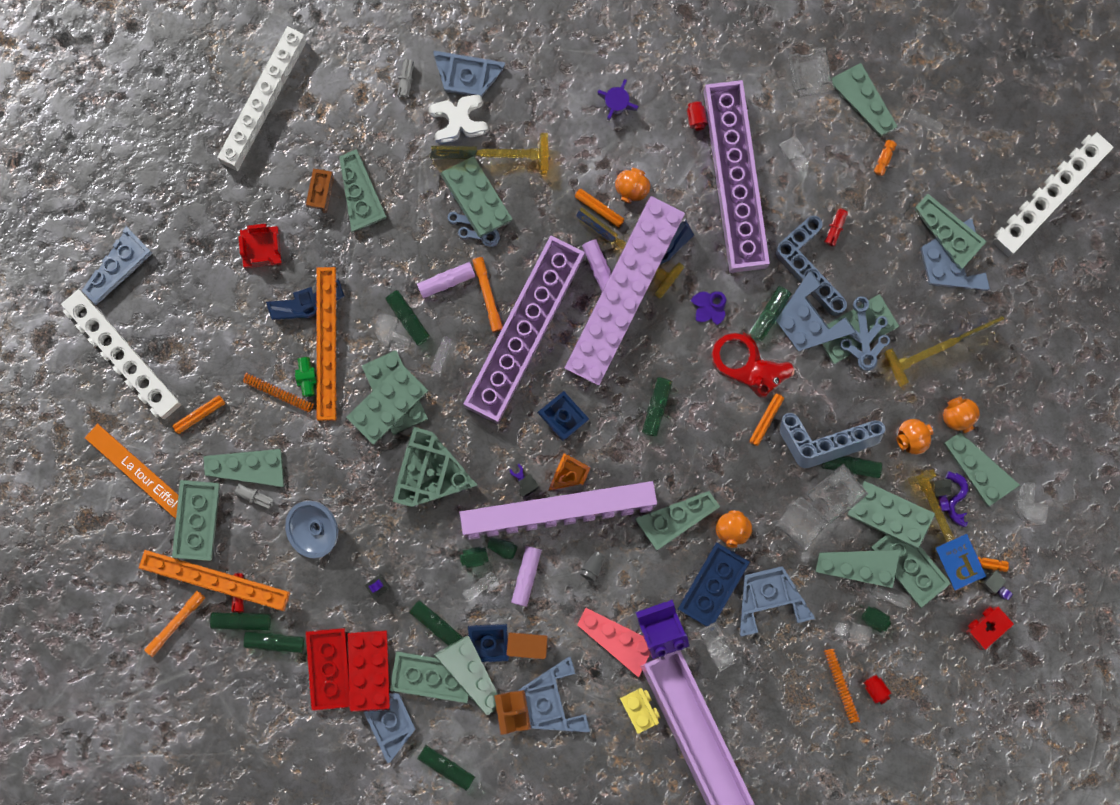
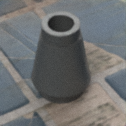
M595 551L581 568L582 572L580 575L594 582L599 577L605 556Z

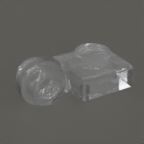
M796 135L779 145L788 162L796 159L794 166L799 173L808 170V167H810L808 160L805 157L801 158V155L805 153V149Z
M839 622L837 626H834L835 634L846 637L848 633L850 634L848 642L868 647L872 627L852 623L850 630L848 629L849 625Z

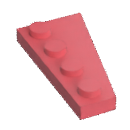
M585 608L577 626L639 678L642 672L640 666L646 664L650 655L644 637Z

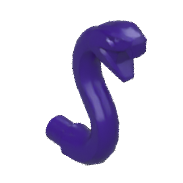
M948 471L946 479H951L952 482L961 486L960 492L948 502L950 508L948 515L955 524L966 527L968 522L964 521V516L967 513L957 514L955 506L967 496L968 483L964 476Z

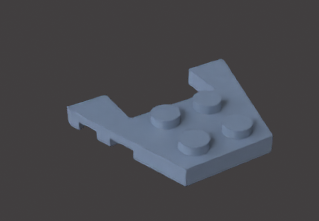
M972 218L963 222L976 232ZM937 239L920 248L929 285L979 289L981 291H988L990 289L986 273L966 276L965 268L960 271Z
M812 272L806 275L776 320L798 351L856 332L846 317L829 329L809 302L807 296L822 286Z
M783 566L744 575L740 637L758 633L753 613L765 609L792 604L797 623L815 619Z
M571 657L566 658L519 689V691H525L531 729L590 732L586 714L565 719L556 679L575 674Z

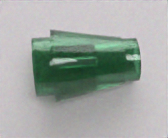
M491 537L487 548L505 560H512L518 546L514 545V542Z

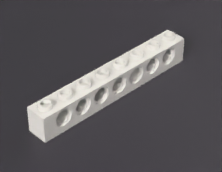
M288 26L285 29L217 157L222 164L236 171L239 170L307 42L303 33Z
M1098 132L1093 136L1088 135L1081 142L1083 144L1080 150L1076 148L1069 155L1071 159L1067 163L1063 161L1057 168L1059 172L1055 176L1051 174L1045 180L1046 186L1043 189L1039 187L1031 195L1034 199L1030 203L1026 201L1019 208L1021 212L1018 216L1014 214L1007 221L1009 225L1005 229L1001 227L994 235L996 239L992 243L1006 256H1012L1112 150L1113 146ZM1085 151H1090L1092 157H1088ZM1073 164H1077L1080 167V171L1075 170ZM1060 177L1066 178L1067 184L1062 183ZM1048 190H1052L1055 193V197H1051L1048 194ZM1036 203L1042 205V211L1036 208ZM1023 216L1030 219V224L1023 221ZM1010 230H1015L1018 237H1013Z
M78 289L61 304L65 308L63 310L64 314L70 320L72 318L75 319L77 322L75 326L81 333L86 332L90 336L88 341L95 348L98 346L102 350L101 356L107 362L109 360L112 361L114 364L112 368L119 376L123 374L127 378L125 383L132 390L135 388L140 393L137 395L144 404L147 402L152 407L150 411L156 418L161 417L165 420L182 405L81 290ZM86 309V310H87L86 316L83 317V318H80V317H79V313H80L82 310ZM99 323V329L96 332H92V326ZM111 337V344L104 346V340ZM124 351V357L121 360H117V353ZM136 365V372L129 374V368ZM148 379L149 386L141 388L142 381ZM160 393L162 399L155 403L153 398L156 394Z

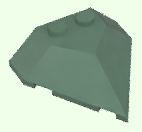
M413 427L396 482L392 502L413 507L478 486L433 432Z

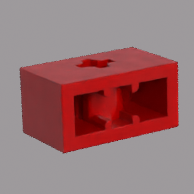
M999 606L988 607L982 613L983 617L980 620L975 619L968 625L969 629L966 631V634L980 650H986L1014 625ZM986 623H991V624H992V625L990 626V629H991V630H986V628H987Z

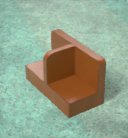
M313 168L306 207L322 209L323 213H327L334 181L331 171Z
M509 632L507 656L545 659L548 636Z
M524 690L494 695L501 735L531 729Z

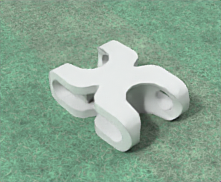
M480 95L462 97L458 101L457 107L450 101L430 105L428 110L431 116L445 117L449 121L446 128L436 132L435 141L439 144L456 141L461 131L469 138L486 134L489 131V126L486 122H474L469 118L472 110L482 106V97Z

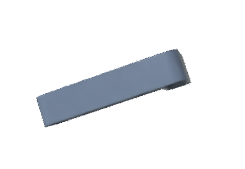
M810 216L780 242L775 254L800 283H802L809 272H812L822 286L812 292L811 295L829 314L839 316L847 307L846 300L799 251L822 228V220L818 216ZM810 222L815 223L816 226H817V229H816V230L810 229L809 226H808V223H810ZM801 235L803 242H797L794 236ZM780 248H788L790 254H783ZM800 261L803 267L798 269L794 266L793 262ZM821 288L826 289L828 296H822L819 290ZM833 302H838L841 305V310H835L832 305Z
M787 413L782 418L779 431L797 464L802 468H810L880 444L885 432V425L880 421H871L812 441L799 417L793 413Z

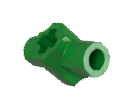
M309 357L298 358L299 370H295L297 386L301 387L302 397L314 396V385L317 384L315 368H311Z

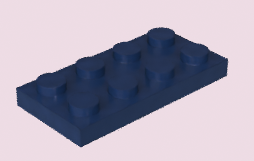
M716 542L677 610L712 629L750 562Z

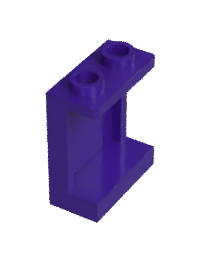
M673 600L635 612L652 659L689 647L687 634L684 632L678 618Z

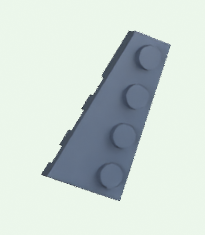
M127 226L122 231L123 234L120 239H117L113 244V249L109 255H106L102 260L103 263L100 268L95 270L82 289L95 305L102 301L153 254Z

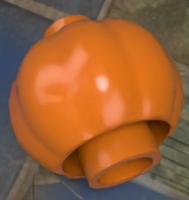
M632 167L631 171L624 170L617 176L615 188L622 197L621 200L623 202L631 204L632 201H641L649 194L650 181L645 177L646 173L642 170Z
M961 396L947 402L948 407L943 412L945 424L950 429L963 431V433L972 431L974 429L973 425L980 416L977 404L970 399H962Z
M906 420L898 430L897 443L906 452L916 455L922 454L930 447L933 429L929 424L926 425L920 420Z
M729 511L722 515L716 524L718 538L730 548H736L739 544H744L752 533L750 520L740 511Z

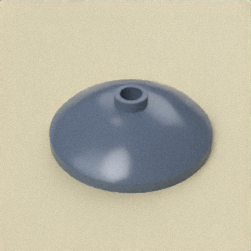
M309 500L296 504L289 511L285 523L286 534L290 544L298 553L309 558H320L333 550L338 539V526L334 515L326 506Z

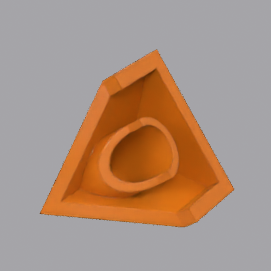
M564 453L548 491L583 485L590 467Z

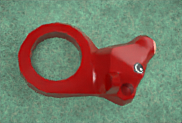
M745 332L743 335L738 333L724 335L715 342L712 348L711 358L715 369L725 377L749 386L758 397H766L783 381L793 377L795 373L794 366L789 362L776 363L762 360L756 342ZM728 341H739L744 344L749 353L746 365L737 369L724 365L720 358V349L723 344Z

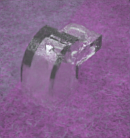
M379 312L375 324V333L381 345L387 349H390L392 343L400 349L410 348L412 339L395 333L399 323L398 318Z
M1024 483L1019 492V497H1022L1021 500L1013 501L1016 515L1026 523L1035 525L1046 524L1049 505L1033 502L1036 483Z
M716 622L699 630L703 644L719 671L737 663L736 658L727 645L725 636Z

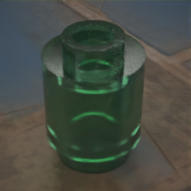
M479 546L465 549L463 554L460 555L462 566L466 565L467 569L483 566L489 562L486 547L481 548Z
M868 606L861 617L864 624L879 633L883 630L886 632L891 625L890 616L875 607Z

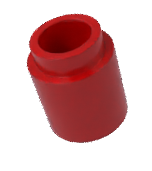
M700 101L689 103L686 110L689 127L694 128V131L705 129V126L708 125L705 106Z
M877 674L863 682L866 686V691L875 704L879 702L882 705L890 699L891 691Z

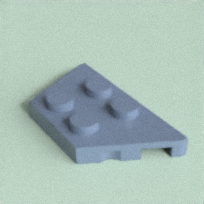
M434 51V58L444 91L469 96L480 95L482 97L505 68V62Z
M390 693V710L363 711L387 763L394 759L416 730L399 693Z

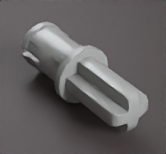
M409 59L404 60L402 74L398 77L400 81L397 96L409 98L410 85L413 82L411 77L414 61Z
M240 483L234 492L236 496L248 500L250 504L255 503L267 509L273 503L272 498L259 493L257 489L252 490Z

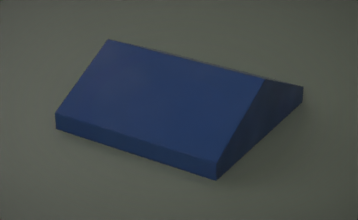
M565 391L537 412L562 441L574 434L589 420Z
M507 624L468 626V636L482 662L509 661V656H507Z

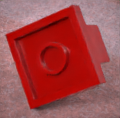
M267 224L248 225L247 229L240 230V236H238L239 250L244 269L282 264L278 226L268 227Z

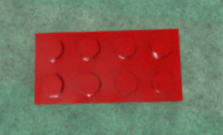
M346 629L306 632L311 711L350 707Z
M387 631L348 633L350 712L390 710Z

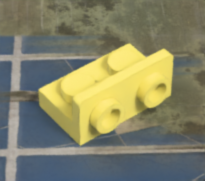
M639 688L620 698L637 734L660 724L658 719L661 717L656 708H651L649 701L652 699L647 690L643 691L642 688Z

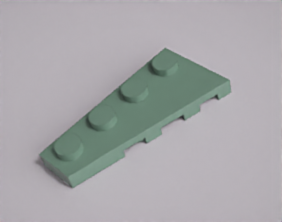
M281 449L203 456L205 476L284 488Z

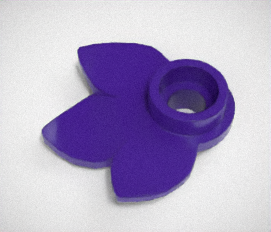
M719 291L712 292L711 294L699 292L692 297L691 302L698 306L696 311L697 322H706L712 319L718 325L724 320L726 297L723 293ZM718 298L720 303L715 304L713 299Z

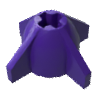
M626 79L623 80L621 87H613L607 93L602 90L597 92V95L605 100V107L610 111L607 117L609 121L613 114H620L625 110H638L639 106L629 102V94L625 90Z

